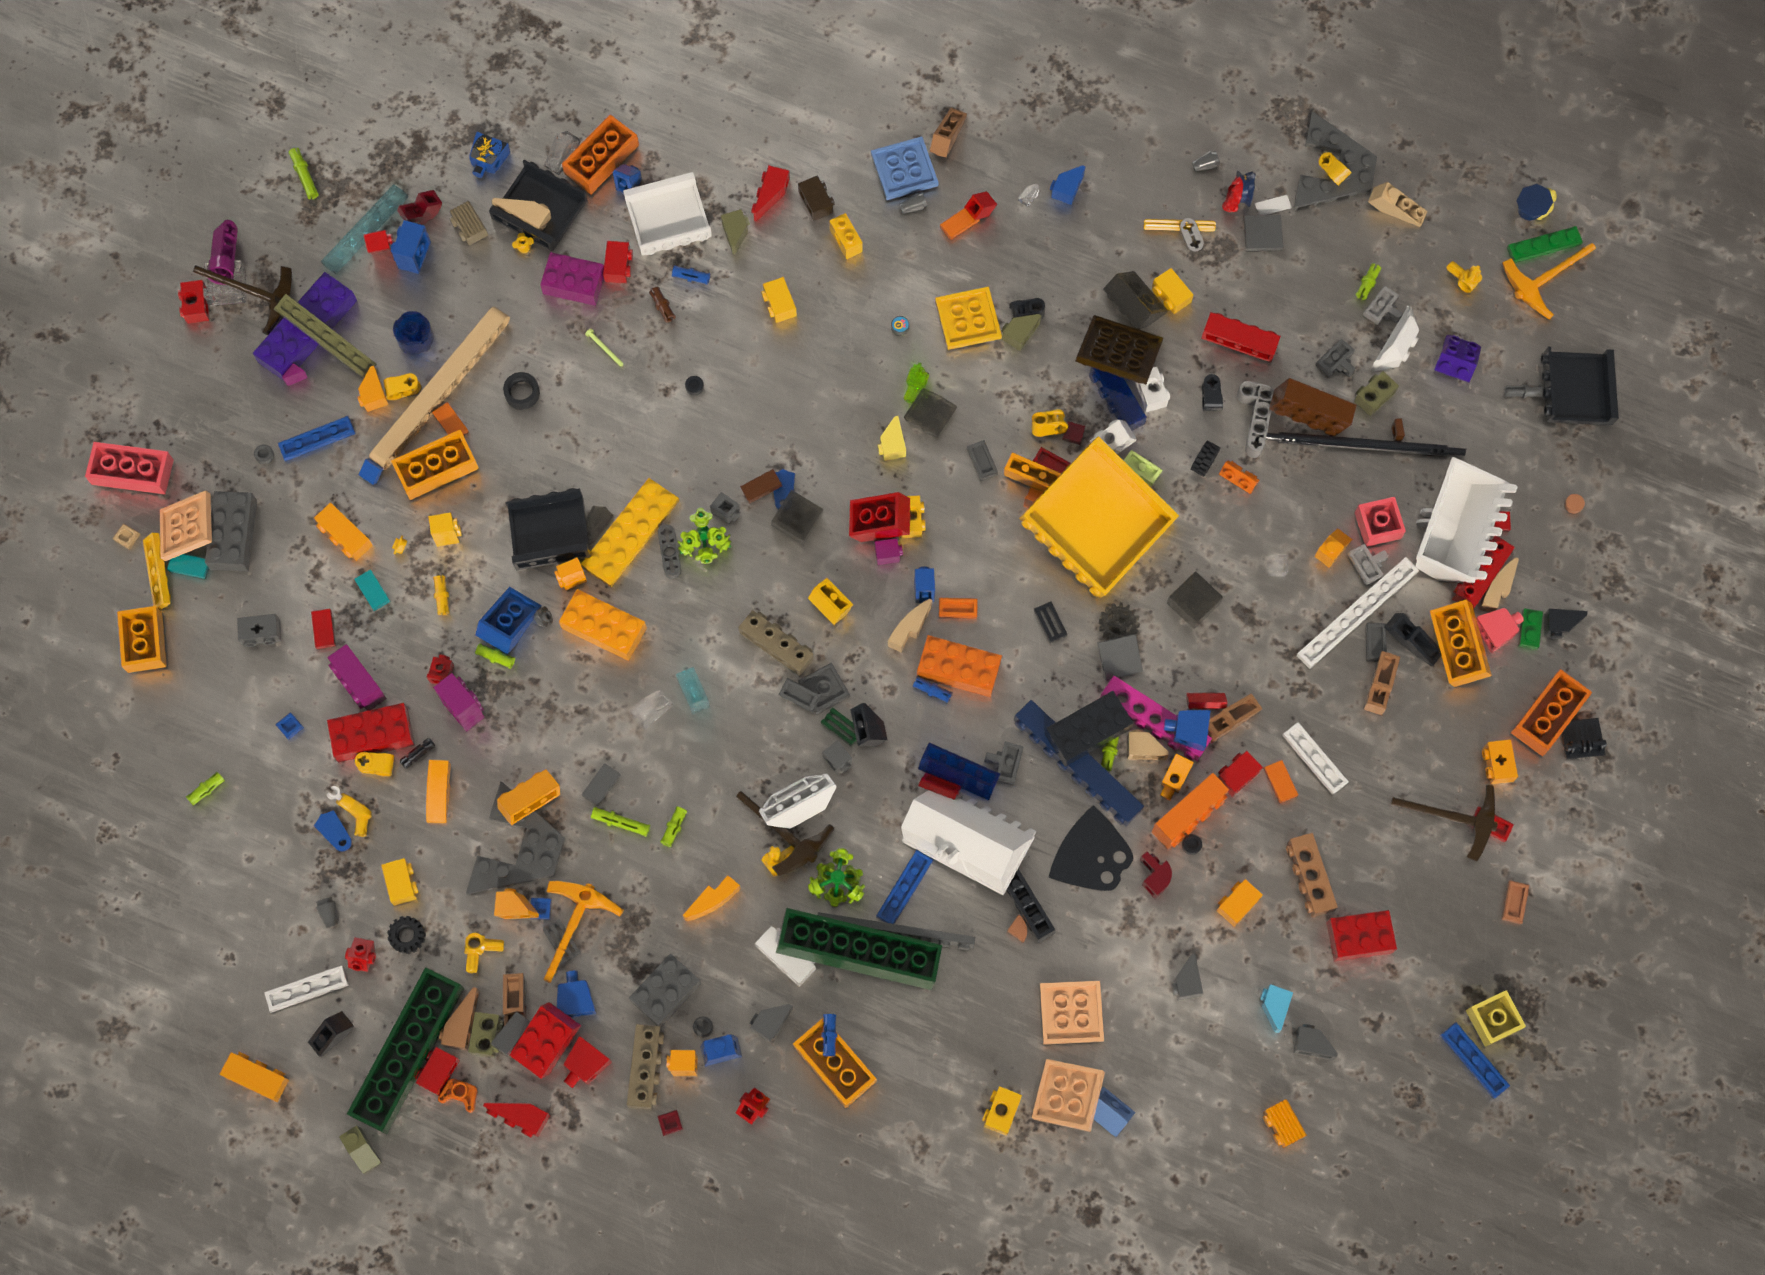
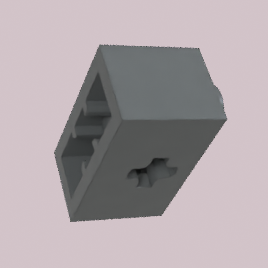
M276 614L237 618L238 640L245 647H254L256 644L261 643L273 645L275 642L281 641L280 619Z

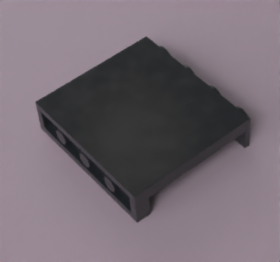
M523 160L524 168L502 199L535 201L538 204H544L550 210L551 219L543 231L494 205L489 209L491 219L517 233H524L526 237L533 238L535 243L553 252L586 204V192L579 186L571 185L566 179L556 177L551 171L539 168L536 163Z
M1548 346L1544 353L1541 354V364H1543L1542 381H1544L1543 398H1545L1546 403L1544 415L1547 422L1613 425L1619 419L1614 350L1606 349L1603 354L1551 352V347Z
M570 488L562 492L553 491L540 496L532 495L524 499L514 498L511 501L505 502L508 508L511 530L512 564L516 571L567 562L574 558L584 559L591 557L584 498L580 488Z

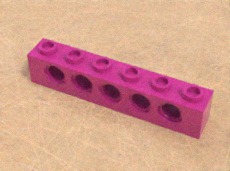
M1116 676L1112 677L1101 693L1100 698L1111 691H1114L1117 697L1124 696L1127 701L1121 702L1131 720L1135 721L1134 724L1136 726L1149 730L1153 737L1159 740L1163 739L1170 748L1180 750L1189 760L1199 761L1204 751L1175 743L1174 734H1169L1164 730L1165 719L1176 720L1177 715ZM1139 706L1143 709V712L1137 713L1133 707ZM1150 717H1157L1159 723H1152ZM1207 736L1206 748L1212 740L1210 736Z

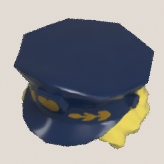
M1539 184L1524 187L1516 200L1520 217L1529 221L1535 219L1542 220L1554 209V201L1557 198L1556 191Z

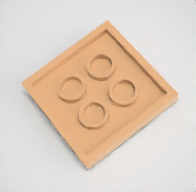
M206 490L160 509L161 559L164 561L212 542L211 495Z
M1100 981L1040 983L1043 1045L1104 1042Z
M1046 1059L1032 1119L1091 1132L1105 1072L1103 1070Z

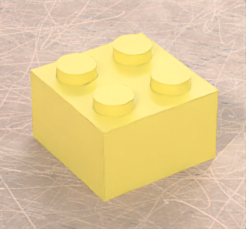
M1507 990L1466 1010L1485 1047L1526 1027Z

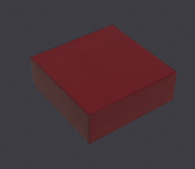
M1068 421V430L1064 433L1062 440L1080 445L1086 426Z
M677 1110L657 1116L663 1136L683 1130Z

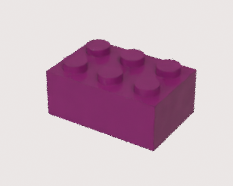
M550 252L540 284L542 293L596 306L604 281V264Z
M347 644L327 657L331 662L328 666L360 709L364 707L366 711L372 710L387 699Z
M451 673L433 687L443 705L466 732L485 718L482 713L484 709L472 690L469 691L460 676L456 678Z

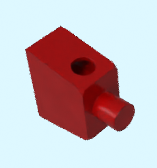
M579 1036L564 1063L565 1068L570 1071L564 1082L571 1088H574L580 1079L588 1085L612 1061Z

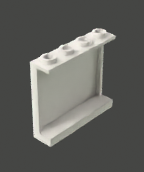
M693 172L623 190L641 255H652L657 251L670 250L679 245L686 246L691 242L704 241L712 237L711 228L705 215Z

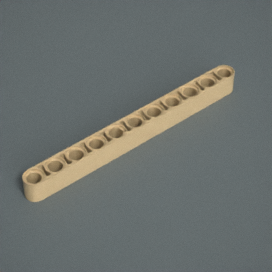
M495 306L485 314L375 446L369 455V459L384 468L383 470H387L392 465L391 460L398 458L432 417V412L442 405L505 329L510 321L508 315Z

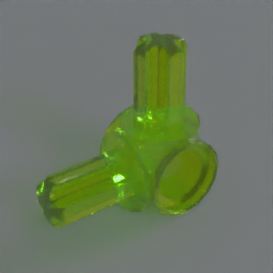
M922 363L914 364L908 373L906 380L908 388L903 398L907 403H913L918 390L924 389L927 384L929 373L922 367Z

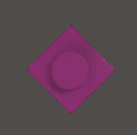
M897 539L875 541L877 565L900 562V556H903L902 544L898 545Z

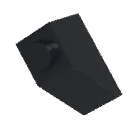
M1548 609L1544 614V636H1550L1551 639L1565 637L1588 615V611Z
M861 703L850 709L858 746H877L888 740L884 721L866 703Z
M341 1011L326 1018L308 1043L317 1055L322 1057L346 1038L354 1025Z

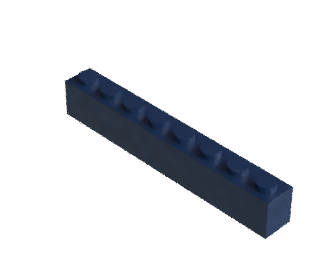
M1030 700L1015 715L1016 727L1021 731L1025 730L1029 734V739L1034 744H1039L1043 747V752L1048 757H1053L1063 771L1067 770L1075 783H1081L1086 788L1085 792L1090 797H1095L1105 811L1109 810L1114 815L1113 818L1120 825L1124 824L1127 827L1143 811L1144 805L1090 754L1064 767L1045 736L1046 728L1056 722L1034 701Z

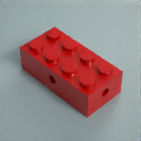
M404 703L327 720L333 757L338 763L355 759L357 754L361 752L383 753L415 745L409 711Z

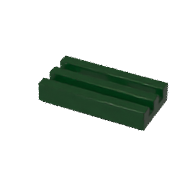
M832 707L830 712L822 719L821 724L852 746L857 740L856 734L832 717V715H835L854 730L853 722ZM828 720L833 722L835 725H837L839 728H841L843 731H845L853 738L850 740L848 737H846L844 734H842L840 731H838L836 728L828 723Z

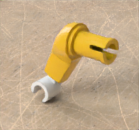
M332 786L331 789L335 791L336 795L328 792L327 797L329 799L336 798L335 803L356 818L355 836H367L368 820L372 817L371 811L353 797L345 793L340 795L339 788Z

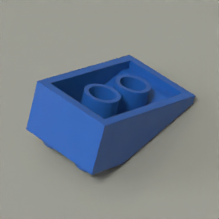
M509 586L479 620L475 635L508 655L519 642L535 618L536 611L540 610L542 605Z

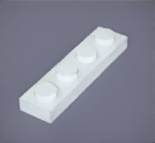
M1296 723L1283 733L1282 736L1332 795L1348 784V780L1299 723Z
M341 965L264 993L269 1011L272 1013L349 986L344 967Z

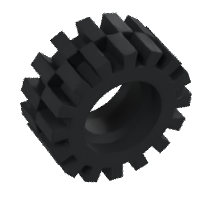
M1207 440L1195 458L1190 470L1204 477L1215 461L1221 447Z
M401 916L399 920H394L395 923L393 925L390 924V930L387 931L389 935L387 937L388 941L396 951L402 954L417 952L416 949H420L422 947L421 944L425 942V929L414 917L406 916L404 918ZM404 928H411L414 931V937L409 942H402L399 939V933Z

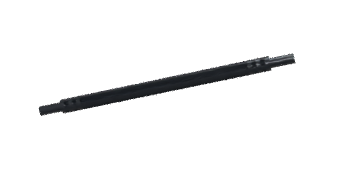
M1279 432L1278 434L1267 433L1266 440L1285 444L1436 456L1466 455V448H1453L1439 444Z

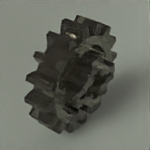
M1120 602L1118 607L1115 603H1112L1111 609L1106 606L1105 612H1101L1100 616L1102 618L1098 621V624H1101L1099 631H1105L1103 637L1109 636V639L1130 634L1137 635L1139 630L1136 628L1140 627V623L1137 621L1140 616H1134L1136 610L1130 611V605L1128 604L1126 607H1123L1122 602ZM1112 614V619L1107 622V618ZM1130 625H1132V628L1130 629V631L1127 632V631H1126V630H1127L1126 627H1129Z

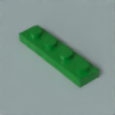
M1577 226L1509 244L1507 250L1514 263L1579 246L1583 241Z

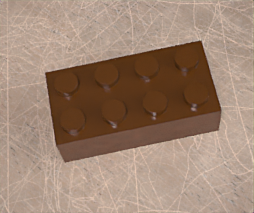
M1288 378L1274 389L1269 410L1274 411L1277 415L1287 416L1294 422L1307 424L1312 429L1322 430L1327 435L1336 436L1352 425L1357 405Z

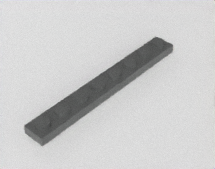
M818 912L819 916L927 942H937L942 947L956 945L958 949L970 950L975 945L976 937Z

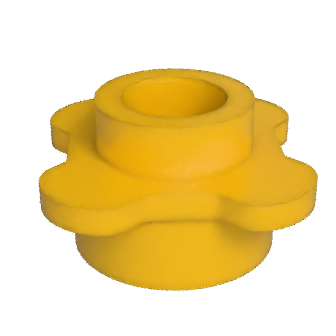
M519 233L512 246L522 253H527L534 240L531 237H526L524 233Z
M401 535L400 539H395L392 549H395L394 554L396 552L402 554L406 546L407 540L403 539V535Z

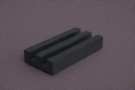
M1052 601L1034 608V612L1050 644L1055 640H1060L1062 637H1067L1068 634ZM1048 607L1061 631L1060 634H1058L1046 610ZM1041 610L1054 634L1053 637L1040 613Z

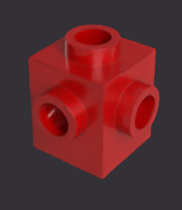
M354 937L351 947H348L345 953V959L348 960V968L368 972L370 965H373L376 959L374 941Z
M754 1087L749 1093L745 1092L739 1100L741 1104L735 1113L752 1125L758 1117L763 1118L769 1110L766 1106L771 1099Z

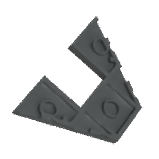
M1312 112L1305 147L1340 153L1339 161L1352 173L1339 186L1332 180L1300 175L1294 210L1311 204L1314 206L1320 202L1334 201L1344 196L1350 197L1358 193L1371 192L1377 156Z
M501 781L489 819L510 825L497 806V799L500 795L511 791ZM536 811L532 812L512 825L526 829L516 865L477 856L466 894L471 895L472 893L490 891L500 887L504 888L522 882L536 881L540 878L554 877L565 837Z

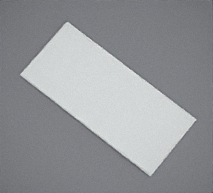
M1287 195L1254 203L1259 215H1268L1292 208Z

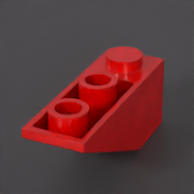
M768 165L767 172H763L761 179L763 184L762 187L758 188L756 195L758 200L757 203H753L751 213L754 214V221H758L785 195L790 181L789 170Z
M483 1104L487 1108V1114L494 1118H497L498 1115L505 1119L503 1123L512 1128L515 1125L522 1128L521 1133L530 1138L533 1135L539 1137L550 1118L548 1113L532 1104Z

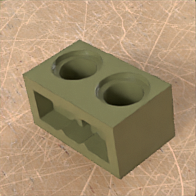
M1384 371L1379 375H1373L1368 381L1369 384L1366 387L1361 386L1355 393L1357 396L1354 402L1369 416L1387 402L1399 388V385ZM1378 385H1383L1385 389L1380 388ZM1365 396H1369V397H1371L1373 400H1371V401H1370V400H1367V399L1365 398Z
M475 1012L468 1050L471 1055L495 1058L496 1053H499V1050L494 1048L491 1042L504 1027V1021H502L500 1015ZM492 1020L494 1022L493 1027L490 1030H485L484 1024ZM489 1040L490 1047L487 1050H481V1043Z

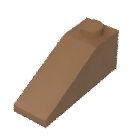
M950 108L933 135L929 152L935 153L937 156L947 157L964 124L967 113Z
M473 987L445 1023L444 1029H441L439 1041H441L442 1046L468 1051L474 1015L480 994L477 988Z

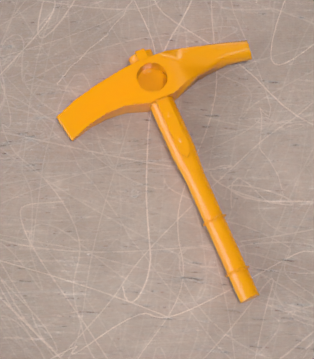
M1590 243L1534 280L1521 273L1512 258L1502 262L1515 290V297L1522 299L1527 305L1550 320L1554 314L1542 300L1538 287L1552 279L1562 270L1573 265V263L1585 255H1588L1596 247L1593 243Z
M549 881L546 892L563 895L576 903L562 940L543 979L548 983H551L585 908L610 911L619 917L624 912L616 903L594 890L595 887L592 884L588 883L583 886L562 881Z

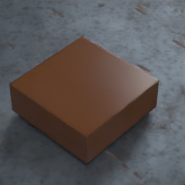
M1402 418L1394 420L1391 429L1393 441L1402 442L1405 433Z

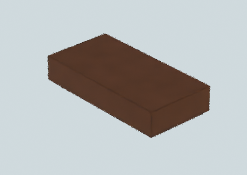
M774 469L740 487L749 504L782 487V484Z

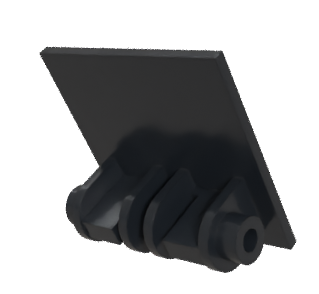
M1599 718L1573 720L1562 732L1566 759L1606 755L1605 747H1607V742L1602 738Z

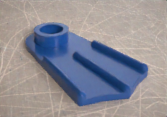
M782 469L775 472L782 487L773 492L776 508L780 511H787L792 506L795 473ZM786 501L787 505L781 506L780 503Z
M335 811L321 814L314 827L338 851L348 850L351 847L352 840ZM342 840H346L344 846H340Z

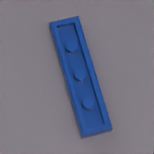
M349 416L279 442L278 446L284 460L288 461L356 433Z
M918 850L915 851L877 913L876 918L885 923H896L931 866L932 858Z
M1457 1022L1440 1035L1493 1099L1510 1086Z

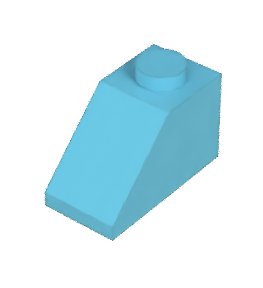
M1270 984L1267 989L1264 988L1260 1000H1263L1261 1007L1274 1032L1279 1033L1282 1030L1293 992Z

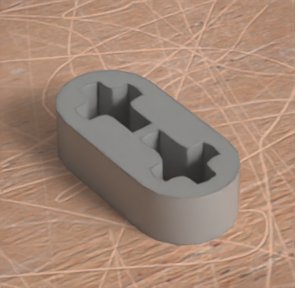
M1184 219L1180 223L1179 229L1186 247L1191 252H1198L1204 244L1200 231L1193 219ZM1185 222L1193 225L1190 228L1192 234H1189L1187 229H1183ZM1191 236L1194 237L1195 241L1200 242V244L1197 245V249L1194 246H1190V244L1192 243Z

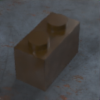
M818 175L798 183V192L813 221L832 214L833 206L835 205L832 196H828L826 192L825 182L823 180L820 181Z

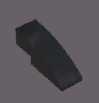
M1395 613L1384 626L1396 640L1428 665L1434 666L1442 656L1439 646L1420 626H1415L1404 613Z

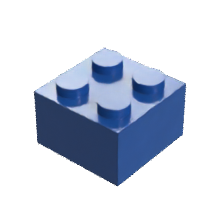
M404 220L402 226H399L396 242H393L391 245V253L398 269L419 274L431 243L424 225Z

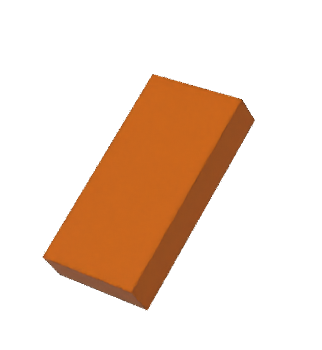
M964 208L941 223L940 228L952 240L978 223L980 219L974 220Z
M448 402L432 412L447 435L461 430L463 436L469 433Z
M939 598V618L977 619V599Z
M1282 760L1263 768L1279 803L1298 796Z

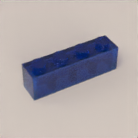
M1091 367L1089 378L1093 384L1096 383L1099 388L1098 393L1102 399L1105 398L1108 403L1107 408L1111 414L1115 415L1116 420L1126 421L1132 431L1145 425L1147 416L1124 378Z
M930 742L924 751L918 770L960 785L961 789L986 800H990L1000 777V773Z

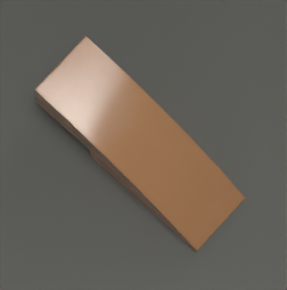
M1381 651L1364 710L1383 715L1393 687L1400 656Z
M1252 694L1223 709L1221 713L1209 720L1208 736L1212 738L1211 743L1231 732L1262 710V707Z
M523 973L503 974V1014L505 1026L516 1012L526 1018Z

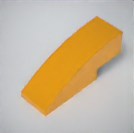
M429 760L426 800L427 823H447L451 770L449 761Z
M728 875L715 890L708 885L683 914L684 920L691 921L720 908L741 889L740 885Z

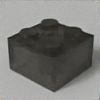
M791 490L772 519L771 526L804 545L823 515L824 509Z
M1195 571L1169 596L1167 604L1195 629L1221 604L1223 596Z

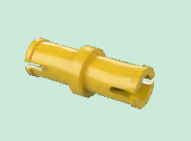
M444 575L433 577L435 587L433 595L434 599H436L437 615H441V613L442 615H447L450 613L448 606L449 592L446 589V577Z

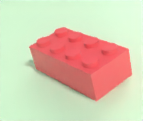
M93 442L85 477L91 485L166 494L174 459L168 451Z

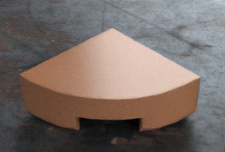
M1018 915L1007 932L1022 943H1024L1027 936V926L1024 919Z

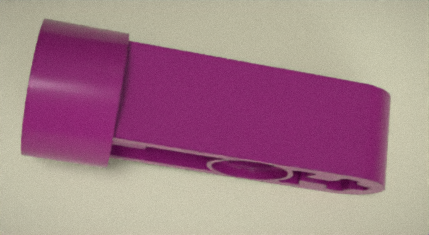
M225 220L213 231L208 270L234 279L238 228L231 220ZM208 278L211 282L215 284L225 285L221 282Z

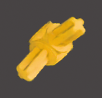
M1451 261L1446 267L1451 274L1459 279L1458 286L1466 293H1470L1482 280L1479 265H1473L1470 269L1465 270L1454 261Z
M771 846L770 851L762 857L761 861L773 876H777L778 874L772 866L785 860L793 852L794 848L790 846L780 852L779 847Z
M479 933L469 934L465 940L464 953L467 954L466 972L477 973L479 955H482L484 950L502 952L504 941L485 939V936ZM477 940L480 945L473 948L469 945V942Z

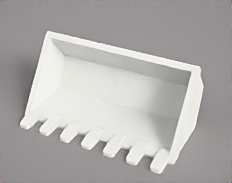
M1452 457L1435 507L1423 508L1420 511L1422 516L1430 517V519H1417L1416 522L1418 526L1427 528L1416 557V568L1438 581L1475 583L1476 579L1485 580L1487 572L1479 571L1480 565H1490L1493 560L1491 557L1484 556L1485 551L1496 550L1498 546L1496 542H1489L1491 536H1500L1503 531L1501 528L1494 527L1495 522L1506 521L1508 517L1506 513H1499L1500 508L1511 507L1513 502L1511 499L1504 498L1505 493H1515L1518 487Z
M930 790L915 798L901 826L903 843L1003 895L1031 846L1036 831L1031 828L1025 832L1020 830V822L1014 821L1009 824L1005 822L1007 816L1002 813L996 817L991 815L992 808L988 806L982 809L977 808L978 801L975 799H970L967 802L962 800L961 798L964 794L961 792L955 800Z

